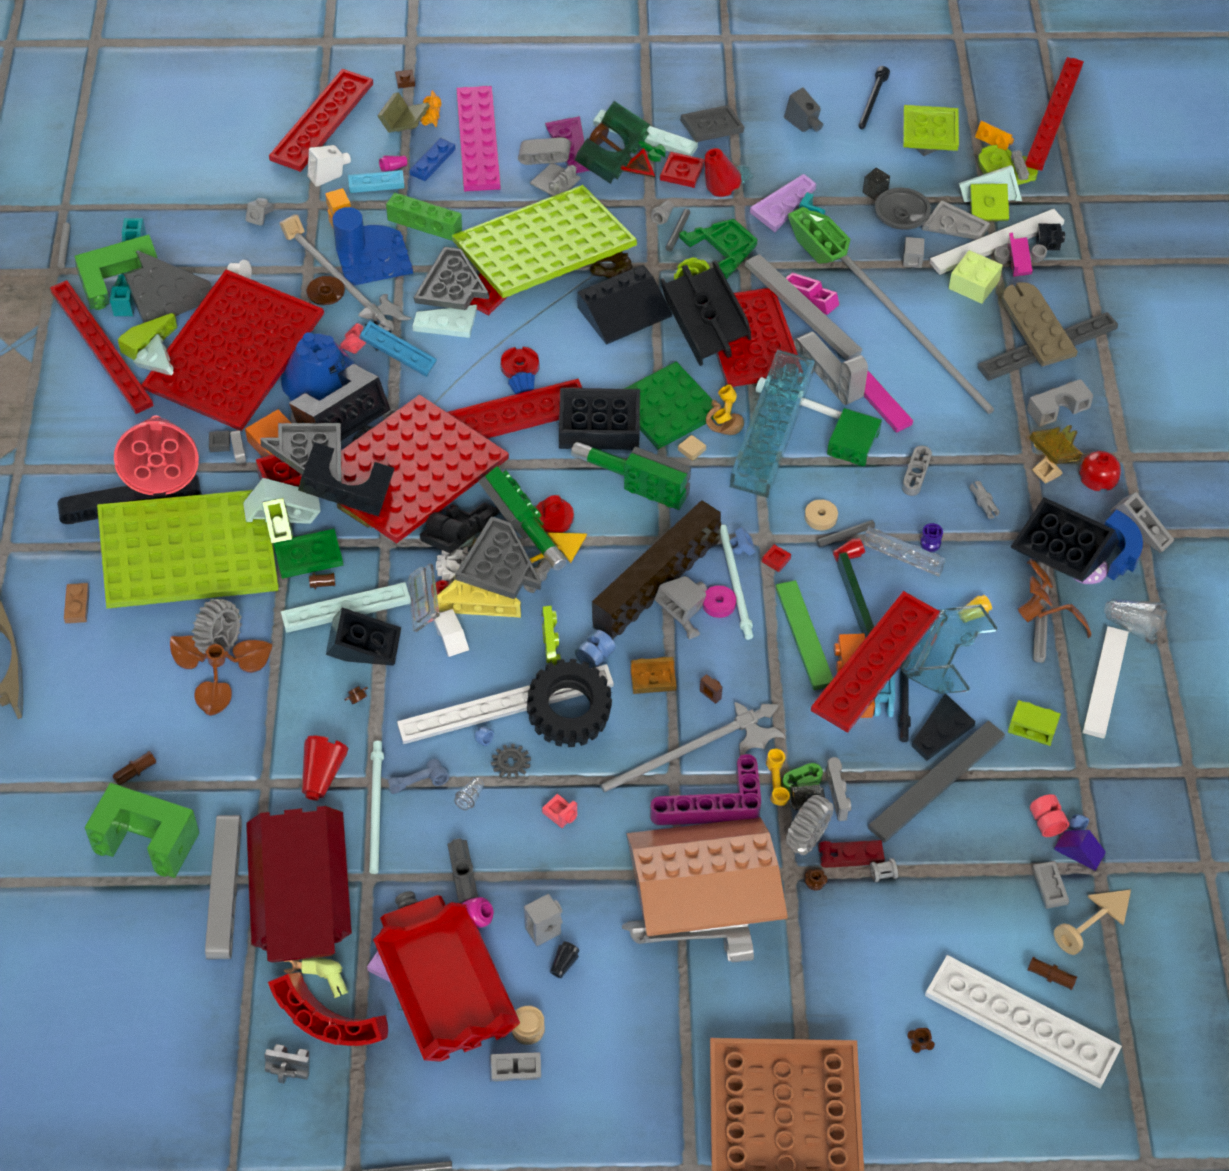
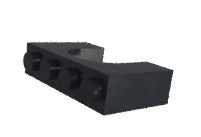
M314 442L298 491L379 517L395 468L374 462L370 477L366 482L360 485H346L337 481L329 471L335 448Z

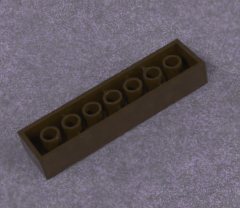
M703 500L695 505L592 601L593 628L605 632L612 640L617 635H621L631 622H635L645 609L652 606L661 584L680 578L686 570L688 571L693 567L699 558H703L713 545L718 544L721 539V512Z

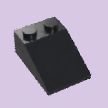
M342 607L333 618L326 655L346 662L393 666L396 660L401 627Z

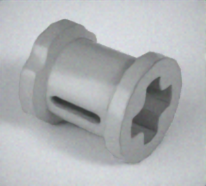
M890 858L887 862L870 863L871 875L875 883L879 882V879L898 878V869L894 858Z

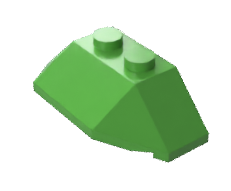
M805 207L788 214L797 242L818 264L833 262L847 255L851 239L829 216L816 211H809Z

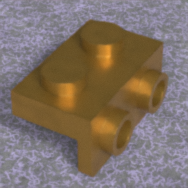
M674 657L631 660L630 673L633 694L676 691Z

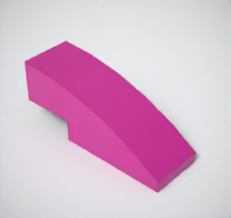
M793 272L786 277L792 285L824 314L828 315L839 306L837 292L822 288L821 281Z

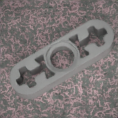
M926 446L916 447L912 454L902 486L903 492L907 495H917L921 490L932 455V451ZM924 455L923 460L919 461V457ZM913 468H919V469H921L923 472H921V473H914V472L912 471V469H913ZM912 480H915V485L910 487Z

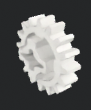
M459 547L451 554L442 550V554L437 556V576H442V580H449V585L455 580L456 572L468 555V547H465L463 550Z

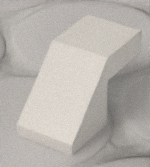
M453 609L432 615L438 636L442 637L448 657L469 650L463 629Z

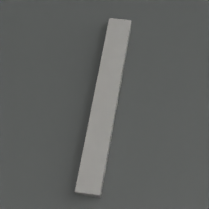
M760 254L746 260L745 266L844 359L849 360L861 354L862 348Z

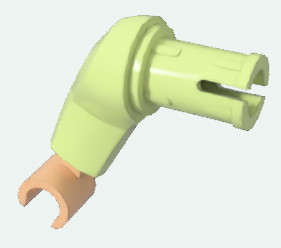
M322 957L302 959V962L299 960L284 961L291 962L293 966L292 968L285 969L284 972L286 973L302 969L303 974H315L321 978H327L334 998L341 996L338 986L342 995L348 993L340 974L343 968L339 962Z

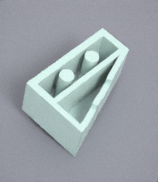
M262 478L243 503L246 522H253V519H265V522H267L262 502L284 498L290 523L311 524L321 512L319 498L298 491L299 487Z

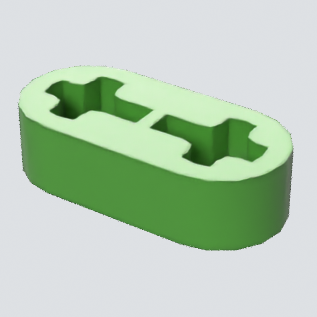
M816 763L806 764L787 772L783 777L782 786L790 794L802 792L818 785L822 781L823 770ZM809 772H811L812 774H816V777H813V775H809ZM789 780L797 782V784L794 785L793 783H789Z

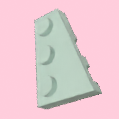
M1012 165L958 183L964 202H970L971 184H1008V200L1022 201Z
M470 305L467 310L445 308L416 312L413 331L470 338L477 313V305Z

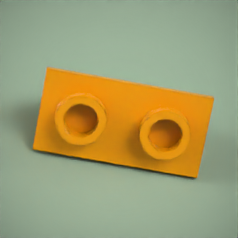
M431 90V96H427L423 100V103L428 102L430 107L420 121L425 126L433 123L437 127L442 103L439 96H436L435 92Z
M982 120L980 121L975 135L976 138L990 145H998L999 149L1005 151L1008 149L1009 144L1012 145L1014 142L1012 134Z

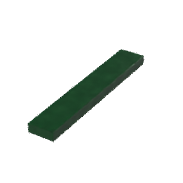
M846 552L840 553L838 569L862 634H865L866 638L874 628L849 556Z

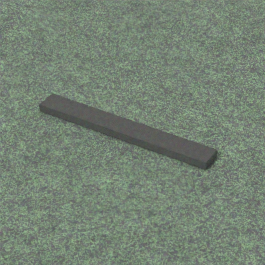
M1106 312L1068 327L1064 331L1073 345L1076 346L1116 330L1118 323ZM1028 344L979 363L978 369L990 381L1038 360Z
M988 720L872 821L868 829L884 843L887 842L1003 740L1005 733Z

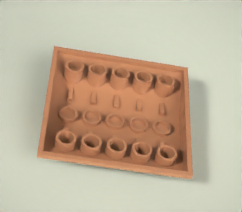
M761 817L626 833L647 936L787 919L778 861L770 832Z
M710 1038L712 1171H864L857 1040Z

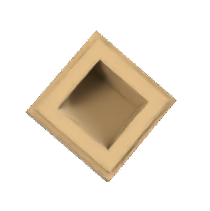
M1047 456L1032 469L1045 484L1063 474Z

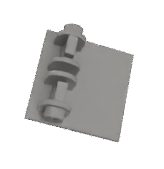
M551 163L530 184L555 196L570 190L581 177L576 175L577 169L574 165L567 166L564 169Z

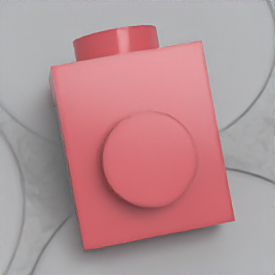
M356 323L345 334L346 339L340 344L342 349L356 354L366 344V342L359 339V335L363 331L362 325Z
M556 794L542 808V813L559 827L563 828L567 823L570 824L576 819L578 815L577 803L575 801L569 803Z

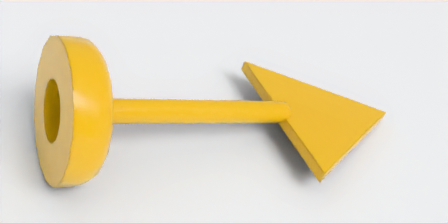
M547 533L570 563H572L587 537V534ZM540 553L530 558V561L534 563L544 558V556Z

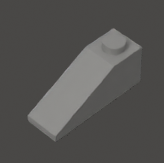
M1137 492L1123 498L1110 510L1114 513L1117 509L1130 517L1140 529L1143 541L1159 553L1163 552L1174 541L1173 537Z

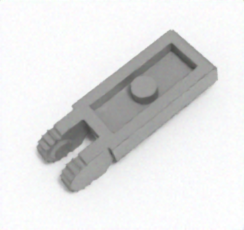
M830 757L826 769L827 779L837 820L845 821L847 820L848 811H851V801L845 795L846 782L845 779H841V761L836 757Z

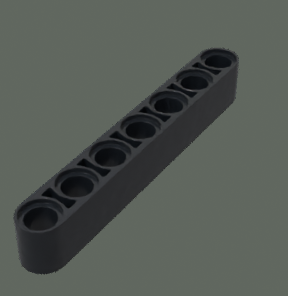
M195 475L184 488L167 495L166 492L147 495L133 490L126 485L63 497L58 500L57 506L60 522L63 524H75L98 519V504L202 495L199 477Z

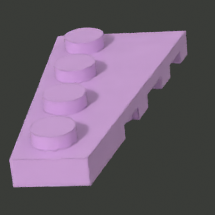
M803 174L750 207V213L772 231L776 232L787 221L788 214L799 208V204L807 192L812 194L816 189V183Z

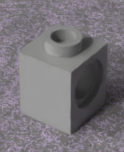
M906 237L903 254L904 267L922 268L925 239Z

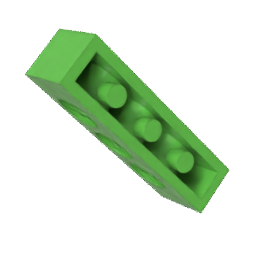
M395 192L386 204L388 221L453 241V234L462 231V215L459 212Z

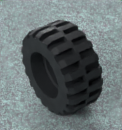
M564 659L557 660V665H553V663L547 664L545 671L540 669L536 674V679H532L530 690L528 691L527 713L529 714L530 724L535 725L534 731L538 735L544 734L545 741L550 743L551 740L556 741L555 745L562 747V743L568 744V747H575V743L578 742L582 746L587 744L589 738L591 740L597 738L599 732H602L606 727L612 706V692L610 686H607L605 676L602 675L600 677V671L596 667L589 668V663L585 661L582 664L576 663L577 659H570V662H565ZM560 689H576L588 698L590 708L580 717L565 718L559 716L551 709L548 703L549 697Z

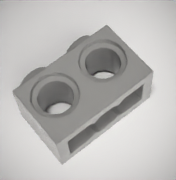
M540 1052L491 1054L489 1057L490 1082L539 1080L541 1078Z

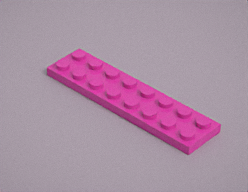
M492 86L457 88L464 192L500 190Z

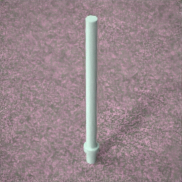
M721 525V541L733 591L736 595V603L741 620L740 629L743 630L745 639L749 640L753 638L751 629L753 624L748 617L727 526Z
M381 741L373 742V752H371L370 757L373 760L369 872L371 874L379 872L381 763L384 759Z

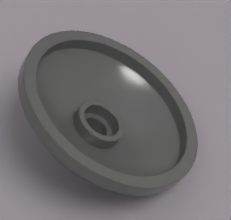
M909 188L886 190L879 195L875 202L877 217L887 226L900 230L914 229L923 225L928 220L931 212L928 199L920 192Z

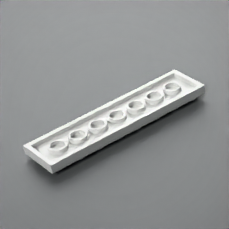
M948 955L925 994L931 1000L1100 1089L1122 1047Z

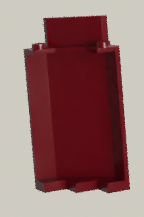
M317 806V811L303 812L302 808L284 810V814L270 816V812L259 813L246 823L251 945L267 951V961L272 963L332 956L335 954V943L341 942L342 939L352 934L343 812L328 806Z

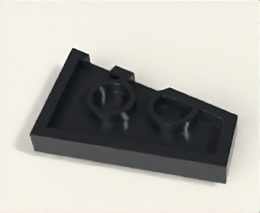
M945 693L913 740L912 747L928 761L972 729L976 721Z

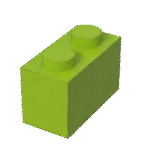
M1018 700L1008 733L1051 746L1061 714L1051 709L1033 705L1030 702Z

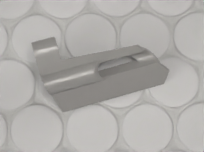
M644 920L629 921L622 925V929L630 931L631 938L638 944L670 940L724 938L725 952L727 951L728 961L741 962L754 959L753 944L748 924L655 936L646 935Z

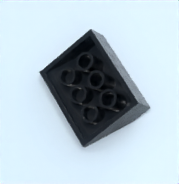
M644 264L577 292V308L606 345L672 317V312L654 277Z
M560 388L559 449H572L575 442H580L596 449L633 450L635 447L639 448L640 389Z
M1043 497L1011 545V548L1083 582L1109 558L1119 539L1116 530Z

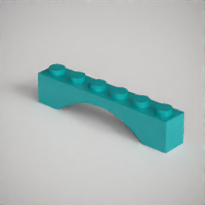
M124 218L122 242L146 235L143 218ZM125 273L119 274L115 285L112 286L110 304L114 316H133L135 302L126 282Z

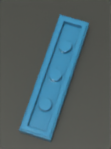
M371 321L367 323L359 335V339L426 377L437 362L436 358Z

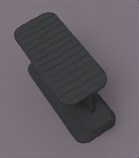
M715 260L712 261L713 268L695 276L691 274L688 266L685 265L682 266L684 276L668 283L665 282L664 278L661 279L665 300L700 366L703 365L702 359L722 350L727 358L731 357L732 352L728 343L744 336L748 340L752 339L748 319Z

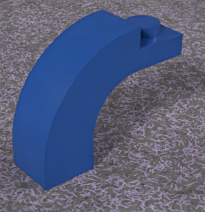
M1117 509L1105 521L1106 526L1116 530L1119 539L1117 545L1121 550L1119 556L1111 563L1107 575L1112 580H1115L1119 575L1123 576L1127 569L1133 572L1143 549V538L1140 529L1130 517Z

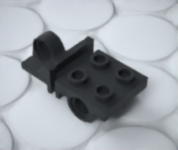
M483 503L471 513L458 509V506L451 504L450 509H445L446 515L434 512L427 518L426 530L419 534L420 539L424 543L451 554L475 534L482 532L489 519L500 513L499 509Z

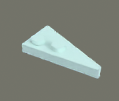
M156 334L150 343L138 352L137 358L133 362L140 368L168 375L174 373L173 366L169 363L170 358L166 352L167 349L162 343L163 339Z

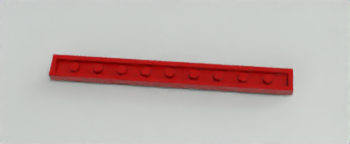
M1066 58L1027 156L1026 167L1040 171L1043 170L1084 61L1076 58Z
M66 280L50 287L51 294L134 413L138 414L153 407V401L69 282Z

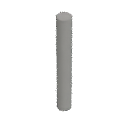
M64 223L62 228L57 264L59 268H64L66 263L70 234L69 223Z

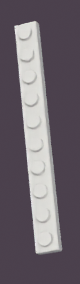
M608 665L596 667L600 671L599 676L603 675L607 679V686L613 687L614 683ZM530 685L397 721L402 742L407 744L527 711ZM564 688L555 691L549 697L548 703L552 704L584 694L576 689Z

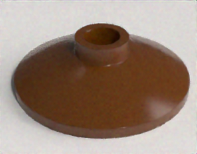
M321 276L308 284L306 292L308 298L313 303L331 305L338 302L344 296L345 287L342 281L336 277Z

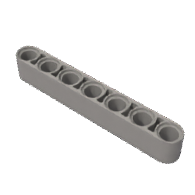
M217 815L205 943L207 960L231 959L242 831L241 815Z

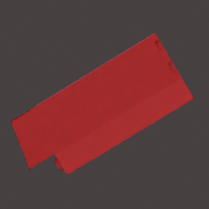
M436 895L380 917L384 928L381 929L373 941L425 1061L441 1062L449 1059V1054L457 1050L463 1049L465 1053L482 1046L481 1041L491 1037H495L496 1040L504 1038L520 1024L475 921L467 911L466 904L455 902L445 904L442 896Z

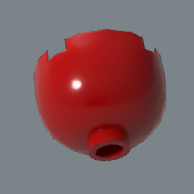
M1092 452L1084 458L1080 466L1081 482L1094 491H1100L1101 489L1111 490L1119 482L1121 465L1117 458L1109 452Z

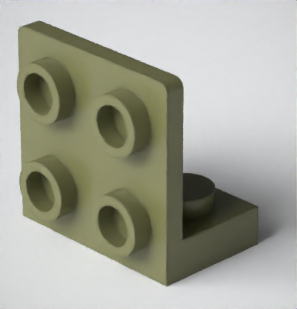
M397 92L392 94L377 116L388 133L400 132L406 129L412 130L418 126V122L426 115L430 104L427 102L407 106L400 93Z

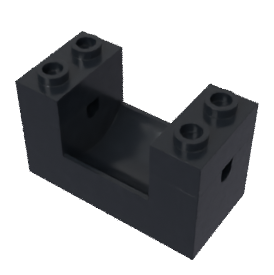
M355 364L337 373L342 388L319 401L304 393L291 401L289 405L296 423H340L342 441L389 412L391 409L379 377Z

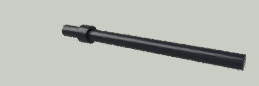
M909 656L900 666V715L898 716V727L900 728L901 742L909 741V728L911 727V717L909 716Z

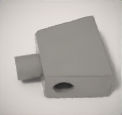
M684 576L661 584L654 600L683 625L701 609L706 598L705 591L707 588L703 582L695 584L688 577Z

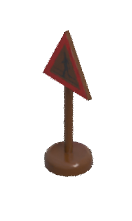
M600 123L593 130L589 137L591 145L599 146L604 141L629 160L620 171L655 177L644 148L636 156L631 157L607 138L609 133L608 125Z

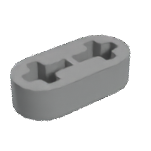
M240 430L231 431L230 437L236 465L246 463Z

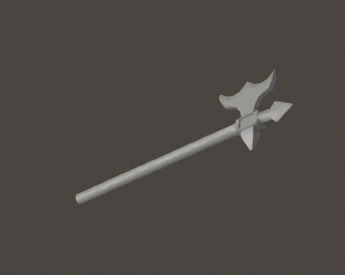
M300 233L294 236L333 277L341 280L344 287L365 307L359 313V317L373 319L374 321L379 320L382 326H388L393 331V321L387 320L384 315H391L398 320L412 319L400 312V306L392 304L388 300V294H383L380 297V306L372 304Z
M735 702L736 717L734 722L602 783L601 788L603 792H607L737 729H745L746 731L745 739L739 743L740 756L744 755L751 748L765 749L767 742L772 738L780 737L786 739L784 734L776 728H761L756 724L758 719L763 717L771 718L779 705L762 704L761 708L754 712L753 709L748 711L746 707Z

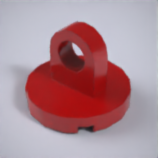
M552 495L539 502L536 506L542 514L540 517L544 524L542 528L548 533H563L571 527L574 521L572 506L559 495Z

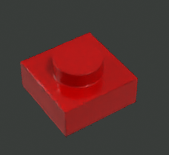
M775 544L762 557V563L777 572H780L791 560V554Z

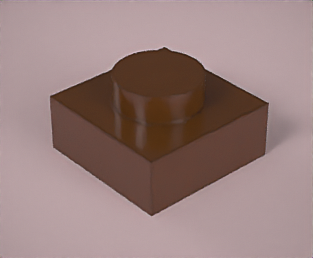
M413 70L395 71L398 89L415 87Z
M706 674L700 680V692L715 704L722 699L723 687L718 680L712 679Z

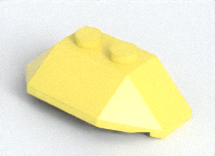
M456 579L435 598L436 612L439 613L453 609L455 614L521 618V602L517 598L511 599L457 581Z

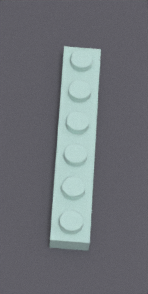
M600 110L593 120V126L597 127L600 123H605L609 126L610 132L634 140L642 139L654 147L661 144L669 152L692 156L698 148V142L604 110Z
M406 582L284 610L281 611L285 631L288 633L330 623L342 607L364 615L411 604Z

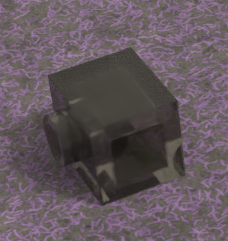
M876 167L864 177L862 193L876 201L881 193L889 190L890 175Z
M817 782L789 785L791 806L795 810H800L804 803L813 795L825 798L824 789Z

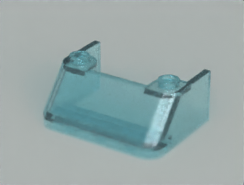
M982 604L939 609L940 615L903 662L901 670L905 676L938 694L968 692L970 687L951 662L958 647L972 645L978 633L997 630V626Z

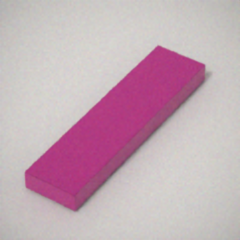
M867 371L864 397L896 433L912 426L913 420L874 376Z

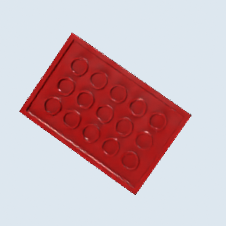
M769 288L734 293L748 319L752 339L748 340L744 336L728 343L732 352V356L729 358L726 357L723 350L716 353L726 385L736 387L758 383L761 377L774 381L803 376L804 370L777 295Z

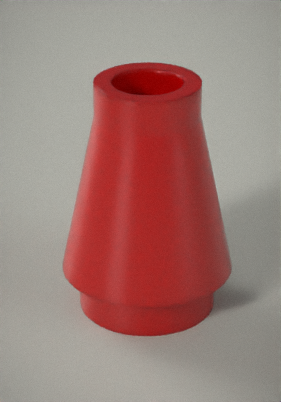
M852 538L838 549L833 550L836 562H838L840 553L846 552L849 559L861 557L865 553V548L860 538Z

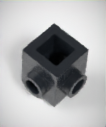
M1038 223L1036 244L1045 246L1047 250H1060L1061 243L1065 242V231H1062L1061 224Z

